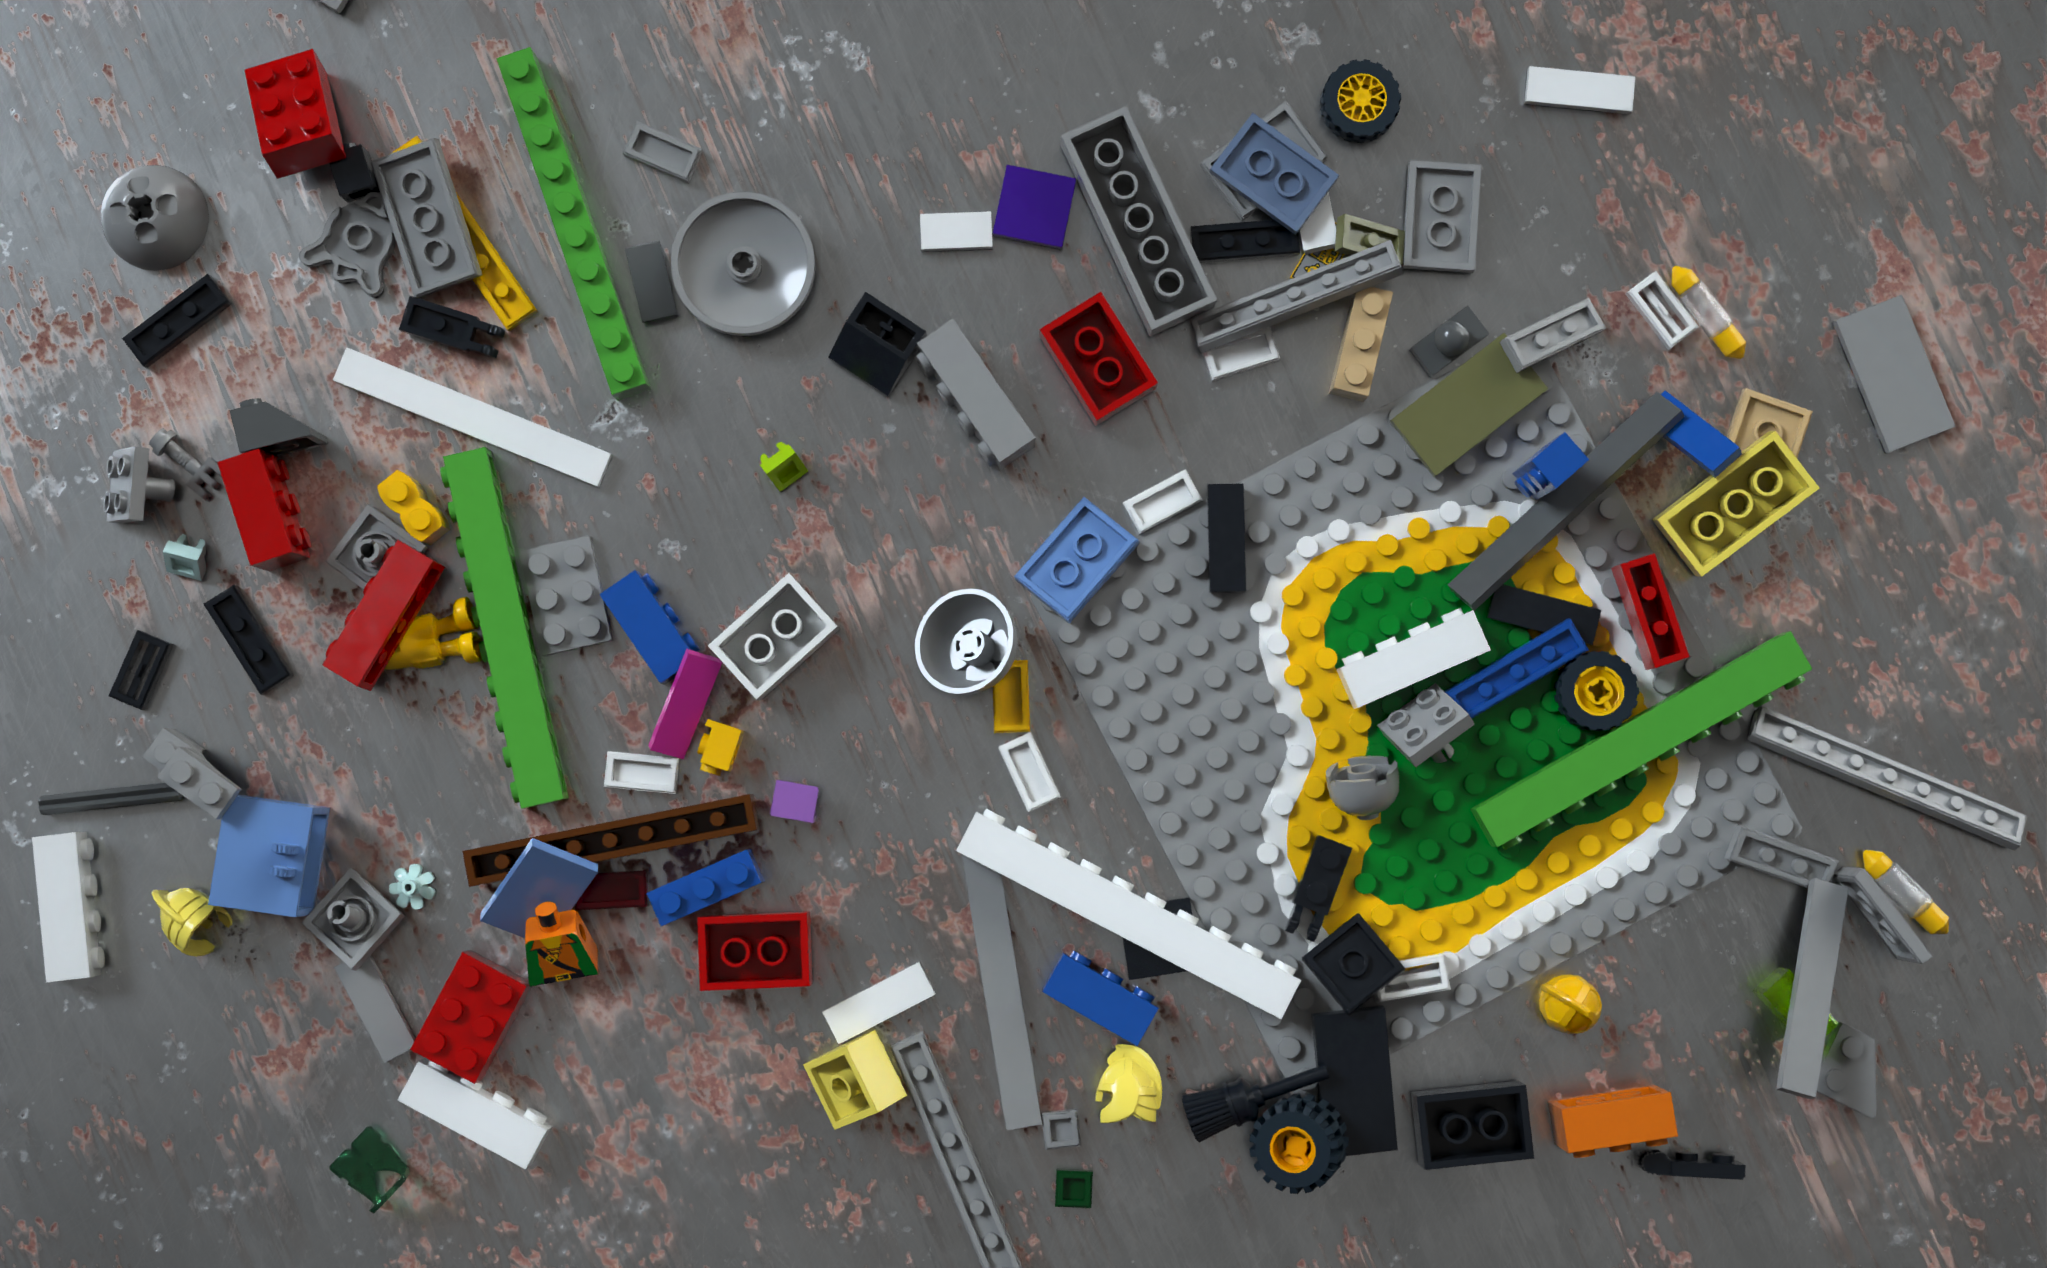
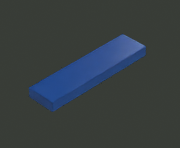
M1568 618L1444 692L1460 705L1472 719L1589 649L1572 620Z

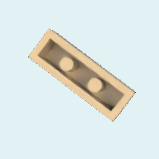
M1369 287L1352 294L1329 394L1364 402L1369 396L1392 300V291Z

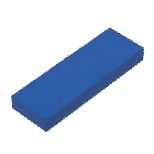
M1667 391L1661 394L1680 408L1684 415V418L1666 433L1663 438L1716 478L1742 455L1739 446Z

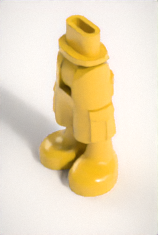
M462 597L455 600L453 613L439 620L432 613L415 617L385 669L395 670L409 667L424 669L442 665L447 656H461L467 663L471 664L482 661L479 649V642L482 639L477 632L465 633L460 635L459 638L449 641H439L440 636L444 634L478 629L472 618L471 607H473L470 599Z

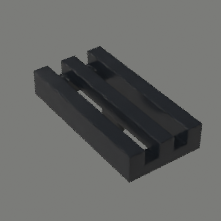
M137 630L109 693V697L140 710H145L174 644ZM144 641L149 642L129 690L124 695L122 691ZM158 646L160 647L158 654L154 660V663L147 676V679L140 692V695L136 700V694L140 688V685L143 681V678L146 674V671L150 665V662Z

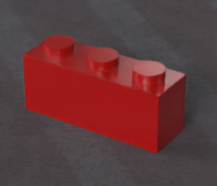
M1655 553L1612 567L1611 569L1645 670L1658 668L1690 657Z

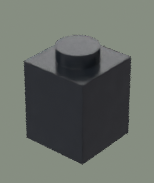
M343 144L346 158L329 163L339 196L349 203L365 197L370 192L380 193L370 162L372 160L369 152L361 144Z

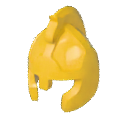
M1560 975L1541 985L1538 1000L1539 1008L1547 1025L1552 1029L1567 1034H1579L1588 1031L1598 1022L1602 1010L1601 999L1594 986L1579 975Z

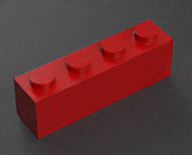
M397 540L395 545L385 552L382 559L383 565L377 575L367 582L362 600L357 608L352 609L347 615L345 628L339 638L329 645L326 651V659L322 664L357 687L368 691L373 689L445 569V566L400 540Z

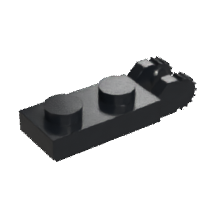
M413 296L409 297L399 327L401 332L469 353L473 351L494 359L497 358L498 350L490 345L473 342L476 330L497 338H503L506 331L496 325L480 321L476 316Z
M1320 835L1316 836L1292 900L1294 906L1285 931L1294 933L1299 926L1302 910L1305 907L1315 911L1312 922L1307 929V939L1313 942L1316 940L1324 915L1327 916L1352 847Z
M1647 1149L1637 1155L1638 1159H1636L1638 1160L1637 1164L1639 1167L1652 1175L1655 1173L1656 1175L1738 1180L1745 1178L1746 1165L1739 1161H1734L1735 1155L1713 1153L1712 1159H1698V1153L1677 1151L1676 1158L1668 1157L1660 1150L1651 1149L1649 1151Z

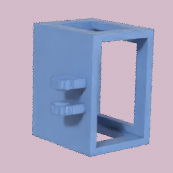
M238 795L221 820L208 905L289 917L309 915L315 908L330 807Z

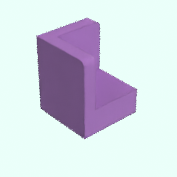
M776 780L770 816L815 823L819 788Z

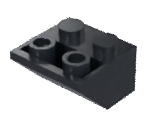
M865 292L846 320L828 358L889 397L918 353L917 343L927 336L926 330Z

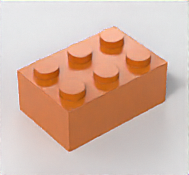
M1656 1085L1548 1101L1554 1144L1566 1151V1153H1573L1574 1158L1595 1155V1149L1609 1148L1610 1152L1627 1151L1632 1149V1143L1645 1142L1648 1147L1668 1144L1667 1138L1678 1137L1671 1092Z

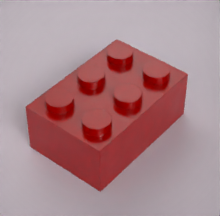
M314 49L245 69L261 152L277 179L346 158L328 75Z
M1102 292L1084 301L1039 330V337L1095 426L1156 390L1158 385L1156 378Z
M260 448L217 462L250 566L270 572L309 559L308 548H311V540L305 527L300 528L297 514H300V506L294 493L289 494L286 480H289L290 477L285 462L282 459L278 460L277 456Z
M810 911L706 915L697 917L700 991L807 987L813 984Z
M472 950L462 952L410 1050L474 1084L483 1080L532 988L529 985V981Z

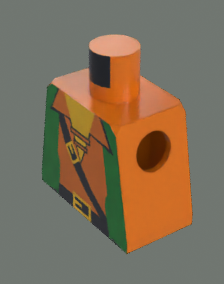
M554 902L539 904L535 908L536 916L526 920L525 947L530 987L597 975L598 948L578 911L558 912Z

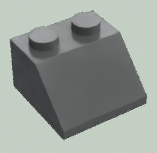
M261 398L242 401L239 403L240 408L229 410L239 452L242 454L260 448L278 457L328 444L326 436L270 403L262 402Z

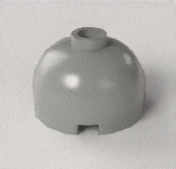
M1369 755L1349 758L1348 764L1350 766L1338 768V762L1332 764L1326 770L1327 788L1331 800L1341 811L1357 816L1360 820H1371L1378 817L1380 812L1386 810L1396 800L1399 792V771L1395 760L1390 765L1388 757Z

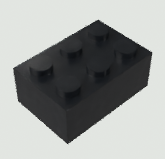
M1510 1081L1411 1092L1418 1164L1424 1170L1534 1159L1526 1085L1522 1082Z

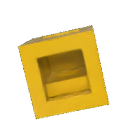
M707 719L705 726L712 729L710 735L703 734L697 753L702 755L700 770L721 776L722 770L732 771L745 731Z

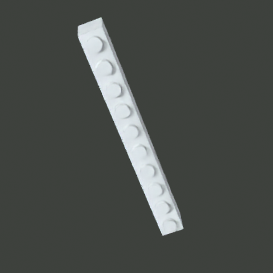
M988 809L985 810L983 815L978 812L975 813L956 850L957 852L1282 1019L1301 982L1299 978L1293 976L1296 971L1295 968L1278 959L1274 965L1262 960L1261 957L1264 952L1245 942L1242 948L1229 943L1231 935L1214 926L1211 927L1209 932L1196 926L1199 920L1197 917L1179 909L1177 915L1164 909L1166 901L1148 892L1145 898L1131 892L1134 887L1133 884L1117 876L1112 881L1100 876L1102 868L1085 859H1082L1080 865L1067 859L1070 852L1050 842L1048 848L1034 842L1038 835L1019 825L1016 831L1003 826L1005 818Z

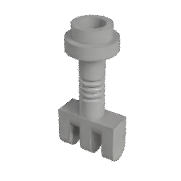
M164 428L160 429L149 442V445L153 447L152 452L157 456H161L165 452L179 465H182L183 468L185 467V470L193 475L186 485L207 501L211 494L201 484L205 481L215 490L221 485L210 475L214 470L222 477L218 463L213 458L208 457L202 465L174 442L177 434L172 430L167 432Z

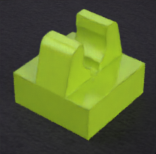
M783 442L776 444L779 451L772 457L768 458L765 453L760 456L762 463L760 466L779 492L808 472V469L792 447Z

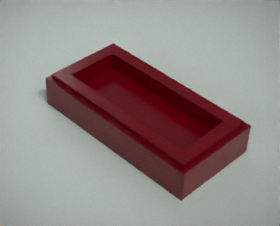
M647 870L597 873L575 904V910L648 907Z

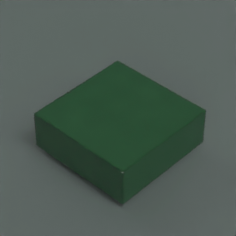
M1056 1169L1055 1207L1091 1208L1093 1170Z

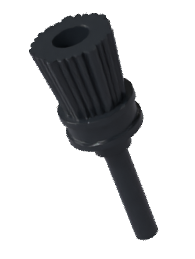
M1324 1064L1262 1087L1259 1084L1251 1086L1240 1077L1237 1078V1081L1229 1084L1227 1082L1223 1083V1087L1183 1095L1182 1102L1195 1139L1200 1143L1235 1124L1237 1127L1243 1126V1123L1257 1121L1259 1107L1265 1106L1266 1100L1329 1079L1330 1076Z

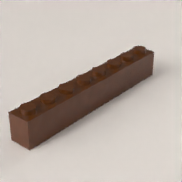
M747 794L462 852L469 887L503 881L532 838L589 861L599 862L760 830L754 794Z

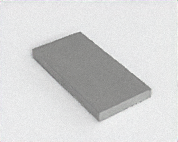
M432 138L370 161L414 297L421 298L482 276L483 274L439 139Z
M1902 295L1833 321L1885 453L1956 427Z

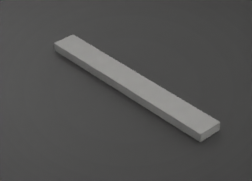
M1759 706L1755 710L1747 738L1748 741L2014 851L2021 846L2027 815L1766 707Z
M961 854L1006 1130L1042 1125L1002 875Z
M919 1032L891 1044L890 1049L982 1267L1023 1268L924 1032Z

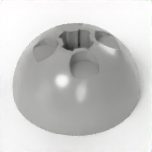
M145 165L125 172L112 183L102 202L101 226L108 244L120 258L137 268L157 271L170 269L182 264L199 249L208 229V206L202 191L187 175L167 166Z
M978 589L957 590L936 601L924 615L915 639L916 660L923 676L936 688L956 695L976 694L996 685L1010 670L1018 647L1016 625L1008 609L995 596Z

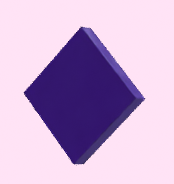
M1007 164L992 233L993 236L1062 250L1076 178Z

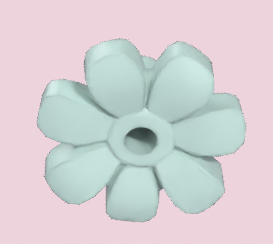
M411 864L409 872L405 868L397 869L394 872V876L398 882L389 885L390 894H399L396 904L401 908H406L411 902L413 909L419 910L425 905L423 898L431 900L436 895L435 888L428 886L435 880L432 872L421 874L422 866L420 864Z

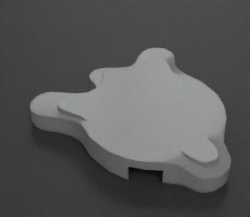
M370 192L362 199L356 200L355 203L348 204L342 208L339 206L327 219L321 237L300 251V261L310 268L333 262L332 277L335 281L339 283L358 282L367 295L370 297L379 296L384 288L382 270L385 263L391 257L396 245V239L381 193Z

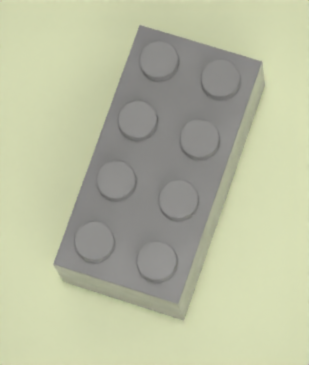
M953 319L917 343L919 354L916 355L918 365L928 379L933 376L939 382L936 385L938 394L948 408L955 405L959 411L957 421L969 438L975 434L980 441L977 445L979 447L978 451L989 467L996 464L998 469L1002 470L1035 447L1036 437Z

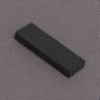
M1276 220L1190 227L1191 245L1200 263L1297 256L1300 254L1298 233L1296 235Z
M206 274L122 339L142 366L148 368L229 307L232 302L212 276Z
M1244 483L1207 484L1209 593L1246 592Z
M1503 584L1492 594L1486 618L1541 633L1570 618L1585 644L1593 645L1601 610Z
M232 585L203 604L260 695L266 694L294 676L237 585Z

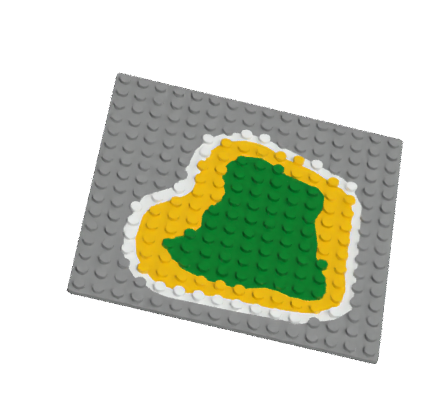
M1548 359L1531 366L1548 387V390L1435 477L1428 471L1390 420L1460 366L1238 482L1237 484L1244 483L1246 592L1209 593L1206 499L1136 536L1135 538L1139 540L1138 546L1070 624L1031 593L1030 598L1182 886L1188 897H1190V901L1206 931L1209 932L1211 927L1214 926L1231 935L1229 943L1242 948L1245 942L1264 952L1261 957L1262 960L1274 965L1278 959L1296 969L1293 976L1299 978L1301 982L1282 1019L1243 1000L1284 1078L1316 1067L1311 1014L1343 1010L1302 961V957L1357 913L1362 916L1398 960L1444 953L1451 990L1378 1002L1377 994H1375L1359 1007L1381 1005L1385 1007L1390 1055L1742 867L1743 865L1724 858L1737 824L1787 842L1802 833V826L1757 744L1747 740L1749 728L1743 717H1740L1724 726L1720 721L1709 727L1712 733L1695 743L1688 739L1677 745L1680 751L1668 759L1661 761L1659 757H1656L1647 762L1646 764L1649 769L1640 775L1630 779L1626 774L1615 781L1617 787L1599 797L1596 792L1584 798L1586 805L1570 814H1567L1565 810L1552 816L1555 822L1538 832H1535L1534 828L1527 830L1521 834L1523 840L1506 850L1503 849L1502 845L1491 847L1472 814L1471 808L1609 731L1579 729L1575 724H1570L1564 714L1560 713L1558 710L1559 705L1555 702L1554 695H1556V689L1554 686L1559 678L1558 673L1566 666L1564 664L1472 718L1474 725L1449 743L1454 749L1452 757L1449 758L1446 752L1441 750L1447 760L1445 762L1436 763L1432 757H1429L1415 767L1382 734L1377 725L1387 719L1391 713L1399 710L1417 697L1421 691L1428 689L1435 683L1445 691L1542 634L1541 632L1487 619L1491 596L1474 611L1491 649L1490 651L1353 709L1336 670L1345 666L1342 661L1343 658L1359 651L1363 652L1364 657L1378 652L1375 645L1394 636L1397 642L1410 638L1408 630L1426 622L1429 623L1430 628L1444 623L1441 616L1461 608L1464 614L1472 611L1468 605L1451 592L1448 584L1541 499L1535 500L1532 496L1527 498L1515 485L1517 478L1512 473L1543 446L1564 432L1567 433L1586 456L1596 448ZM1613 482L1509 578L1504 585L1601 610L1593 645L1586 644L1589 650L1585 653L1593 651L1609 652L1611 655L1621 657L1624 663H1628L1631 666V671L1633 674H1636L1638 680L1636 683L1637 688L1639 687V694L1636 699L1638 701L1636 708H1633L1631 711L1632 715L1628 718L1630 719L1717 669L1659 565L1690 657L1658 668L1645 670L1611 568L1653 554L1617 485ZM1369 755L1388 757L1390 765L1395 760L1399 771V792L1396 800L1386 810L1380 812L1378 817L1371 820H1360L1357 816L1341 811L1331 800L1327 788L1326 770L1332 764L1338 762V768L1350 766L1348 763L1349 758ZM1320 835L1352 847L1328 915H1324L1318 936L1313 942L1307 939V929L1315 914L1313 910L1303 907L1299 926L1293 934L1285 931L1294 906L1292 900L1316 836ZM1438 962L1405 968V971L1400 975L1438 969ZM1441 977L1392 984L1384 988L1385 992L1431 985L1441 983ZM1318 1083L1292 1091V1093H1300L1301 1098H1304L1307 1094L1316 1095L1318 1094Z

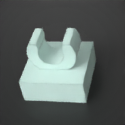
M184 534L179 536L177 542L168 540L163 550L166 571L202 581L207 570L204 558L206 554L205 540L200 539L196 547L188 546L187 535Z

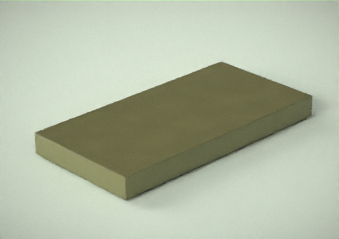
M1505 333L1497 337L1390 420L1433 477L1548 390V387L1532 367L1516 373L1499 343L1507 337Z

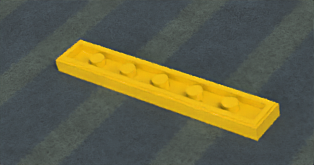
M415 136L414 138H412L411 140L397 148L392 153L416 145L418 143H421L422 141L418 136ZM457 194L483 274L480 277L474 278L473 281L505 328L511 331L536 314L538 310Z

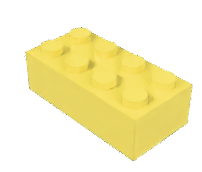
M1770 431L1743 450L1742 455L1716 478L1712 475L1707 477L1654 517L1652 521L1693 574L1697 577H1702L1820 488L1778 433Z

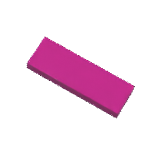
M686 649L648 744L651 751L684 759L721 668L722 662L719 658Z

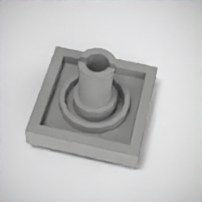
M135 446L113 451V456L109 457L107 476L111 478L110 492H106L103 502L104 513H108L107 522L129 523L143 521L145 498L165 500L166 502L172 501L175 491L173 479L166 480L147 477L150 448Z
M367 504L325 562L364 590L367 582L377 575L383 565L382 559L385 552L395 545L397 540L408 544L423 554L428 549V546L413 538L404 528L375 507Z
M1435 683L1428 689L1421 691L1417 697L1402 708L1391 713L1387 719L1377 726L1382 734L1417 767L1429 757H1432L1436 763L1447 761L1441 750H1444L1447 756L1451 758L1454 754V749L1449 743L1472 727L1474 722L1470 715Z
M350 868L301 923L349 968L357 971L402 921L405 915L356 870Z

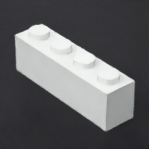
M1461 608L1441 616L1444 623L1430 628L1429 623L1426 622L1408 630L1410 634L1408 639L1397 642L1394 636L1376 644L1378 652L1364 657L1363 652L1359 651L1343 658L1342 661L1345 666L1336 670L1353 709L1490 651L1491 649L1474 611L1472 610L1464 614Z
M87 832L32 837L46 983L100 976L101 968L104 967L105 957L102 947L98 946L97 932L101 929V918L94 906V896L97 894V880L95 875L91 874L90 860L94 856L92 840L88 838Z
M427 1058L418 1061L398 1101L524 1169L533 1164L553 1127L545 1122L547 1119L545 1115L531 1108H527L525 1112L513 1105L515 1100L500 1091H495L492 1094L481 1088L483 1085L481 1081L474 1084Z

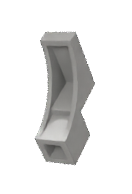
M163 728L142 758L160 770L157 776L160 780L213 818L221 819L242 789L206 760L203 756L206 750L177 729Z

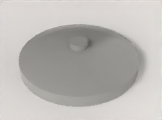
M731 192L704 202L683 222L673 243L671 273L679 297L691 314L700 322L725 334L752 336L778 328L799 311L813 285L815 254L805 226L798 216L786 205L770 196L756 192Z

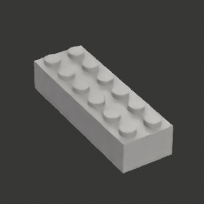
M1127 106L1061 135V148L1149 337L1214 308L1217 298Z

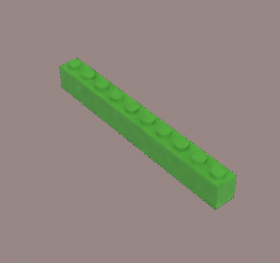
M531 47L496 58L611 394L619 401L651 390L538 58Z
M482 447L443 456L445 466L440 467L441 478L444 487H450L453 501L448 502V509L452 522H458L460 536L456 537V546L460 557L466 558L468 571L463 573L464 582L468 593L473 592L476 606L471 607V613L476 628L481 627L484 641L479 642V649L483 662H489L492 676L487 677V685L491 697L497 698L499 711L495 712V721L499 733L504 732L507 746L502 748L506 767H512L515 781L510 782L513 800L515 803L520 802L521 809L567 800L569 795L492 451Z
M1792 632L1780 633L1470 810L1491 847L1502 845L1503 849L1506 850L1523 840L1521 834L1527 830L1534 828L1535 832H1538L1553 824L1555 821L1552 816L1565 810L1567 814H1570L1586 805L1584 798L1594 792L1599 797L1617 787L1615 781L1627 774L1631 779L1649 769L1646 764L1647 762L1656 757L1663 761L1677 754L1680 751L1677 745L1688 739L1695 743L1712 733L1709 727L1721 721L1724 726L1743 716L1740 710L1746 706L1753 704L1757 708L1774 698L1771 692L1784 686L1786 690H1789L1805 681L1803 674L1812 670V667Z

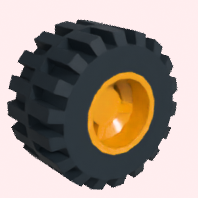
M1300 1093L1292 1094L1288 1099L1286 1096L1279 1099L1255 1122L1253 1126L1255 1130L1250 1134L1249 1142L1254 1143L1249 1151L1251 1157H1257L1258 1161L1254 1164L1257 1172L1262 1169L1266 1173L1263 1179L1267 1183L1271 1180L1277 1183L1275 1188L1280 1191L1290 1187V1194H1298L1302 1189H1304L1305 1193L1314 1191L1317 1186L1319 1188L1323 1186L1341 1167L1340 1165L1347 1155V1152L1344 1150L1349 1145V1137H1343L1347 1127L1345 1122L1338 1123L1339 1112L1336 1109L1333 1112L1326 1109L1329 1102L1322 1099L1317 1103L1315 1102V1095L1307 1094L1304 1098H1301Z

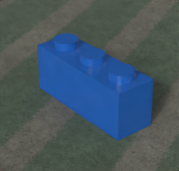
M1564 432L1543 446L1512 473L1517 478L1515 485L1527 498L1532 496L1535 500H1538L1558 488L1589 461V458Z
M634 570L599 595L660 684L665 685L675 678L686 649L698 652L700 648L689 632L682 635L675 625L680 619L670 604L667 602L662 606L655 595L660 590L648 573L642 576L640 572Z
M746 849L648 892L647 895L660 926H664L761 884L765 880L752 849Z
M1074 950L1071 955L1063 952L1042 988V992L1138 1046L1159 1009L1157 1005L1152 1003L1155 996L1137 986L1132 992L1121 985L1122 977L1106 968L1102 974L1089 967L1092 960Z

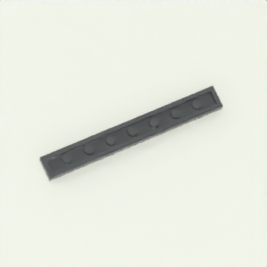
M1656 392L1587 456L1589 461L1558 488L1544 495L1448 584L1451 592L1475 611L1684 418L1682 410Z

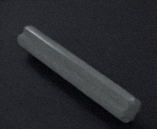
M166 783L44 795L39 797L38 804L42 815L182 801L184 796Z

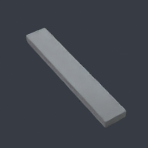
M1389 240L1189 320L1201 353L1403 275L1404 272L1392 241Z
M1817 878L1809 882L1776 1090L1810 1100L1816 1098L1849 890L1847 887Z

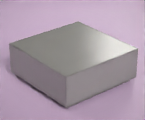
M1077 1108L1041 1112L1045 1150L1081 1146Z

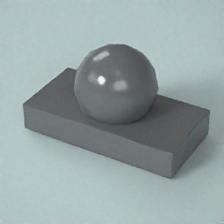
M1466 306L1409 350L1428 375L1432 377L1488 336L1489 332L1470 307Z

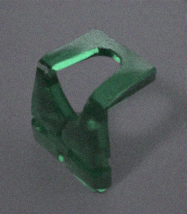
M367 1126L351 1143V1148H346L330 1164L329 1168L340 1179H346L349 1186L367 1197L372 1202L369 1211L375 1213L406 1181L410 1168L399 1157L392 1146L381 1139L382 1135L372 1126ZM392 1171L399 1173L400 1175L395 1183L382 1196L376 1186V1172Z

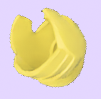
M183 888L169 892L168 890L155 889L151 893L155 903L160 908L161 928L164 934L178 950L186 955L204 956L214 951L215 946L208 940L191 939L194 931L200 925L206 929H210L214 923L208 918L213 910L216 911L218 919L226 927L229 928L233 923L230 914L224 907L208 905L209 896L199 890Z
M1127 1044L1116 1045V1050L1107 1059L1109 1066L1104 1071L1096 1091L1095 1101L1102 1102L1103 1092L1111 1094V1101L1100 1112V1122L1114 1123L1127 1119L1132 1115L1143 1121L1156 1122V1110L1160 1108L1162 1100V1082L1155 1062L1148 1053L1139 1047Z

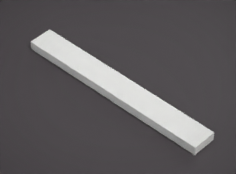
M347 347L333 378V381L598 488L613 456L609 452Z

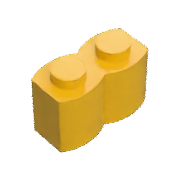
M396 470L377 485L382 501L391 510L400 514L405 530L413 538L431 546L450 531V525L445 514L437 506L428 502L424 488L411 476Z

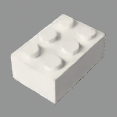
M788 573L714 639L708 647L754 698L761 701L840 628L795 578Z

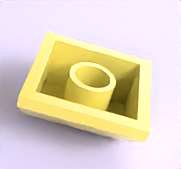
M876 1030L857 1037L803 1064L834 1130L876 1114L907 1096Z

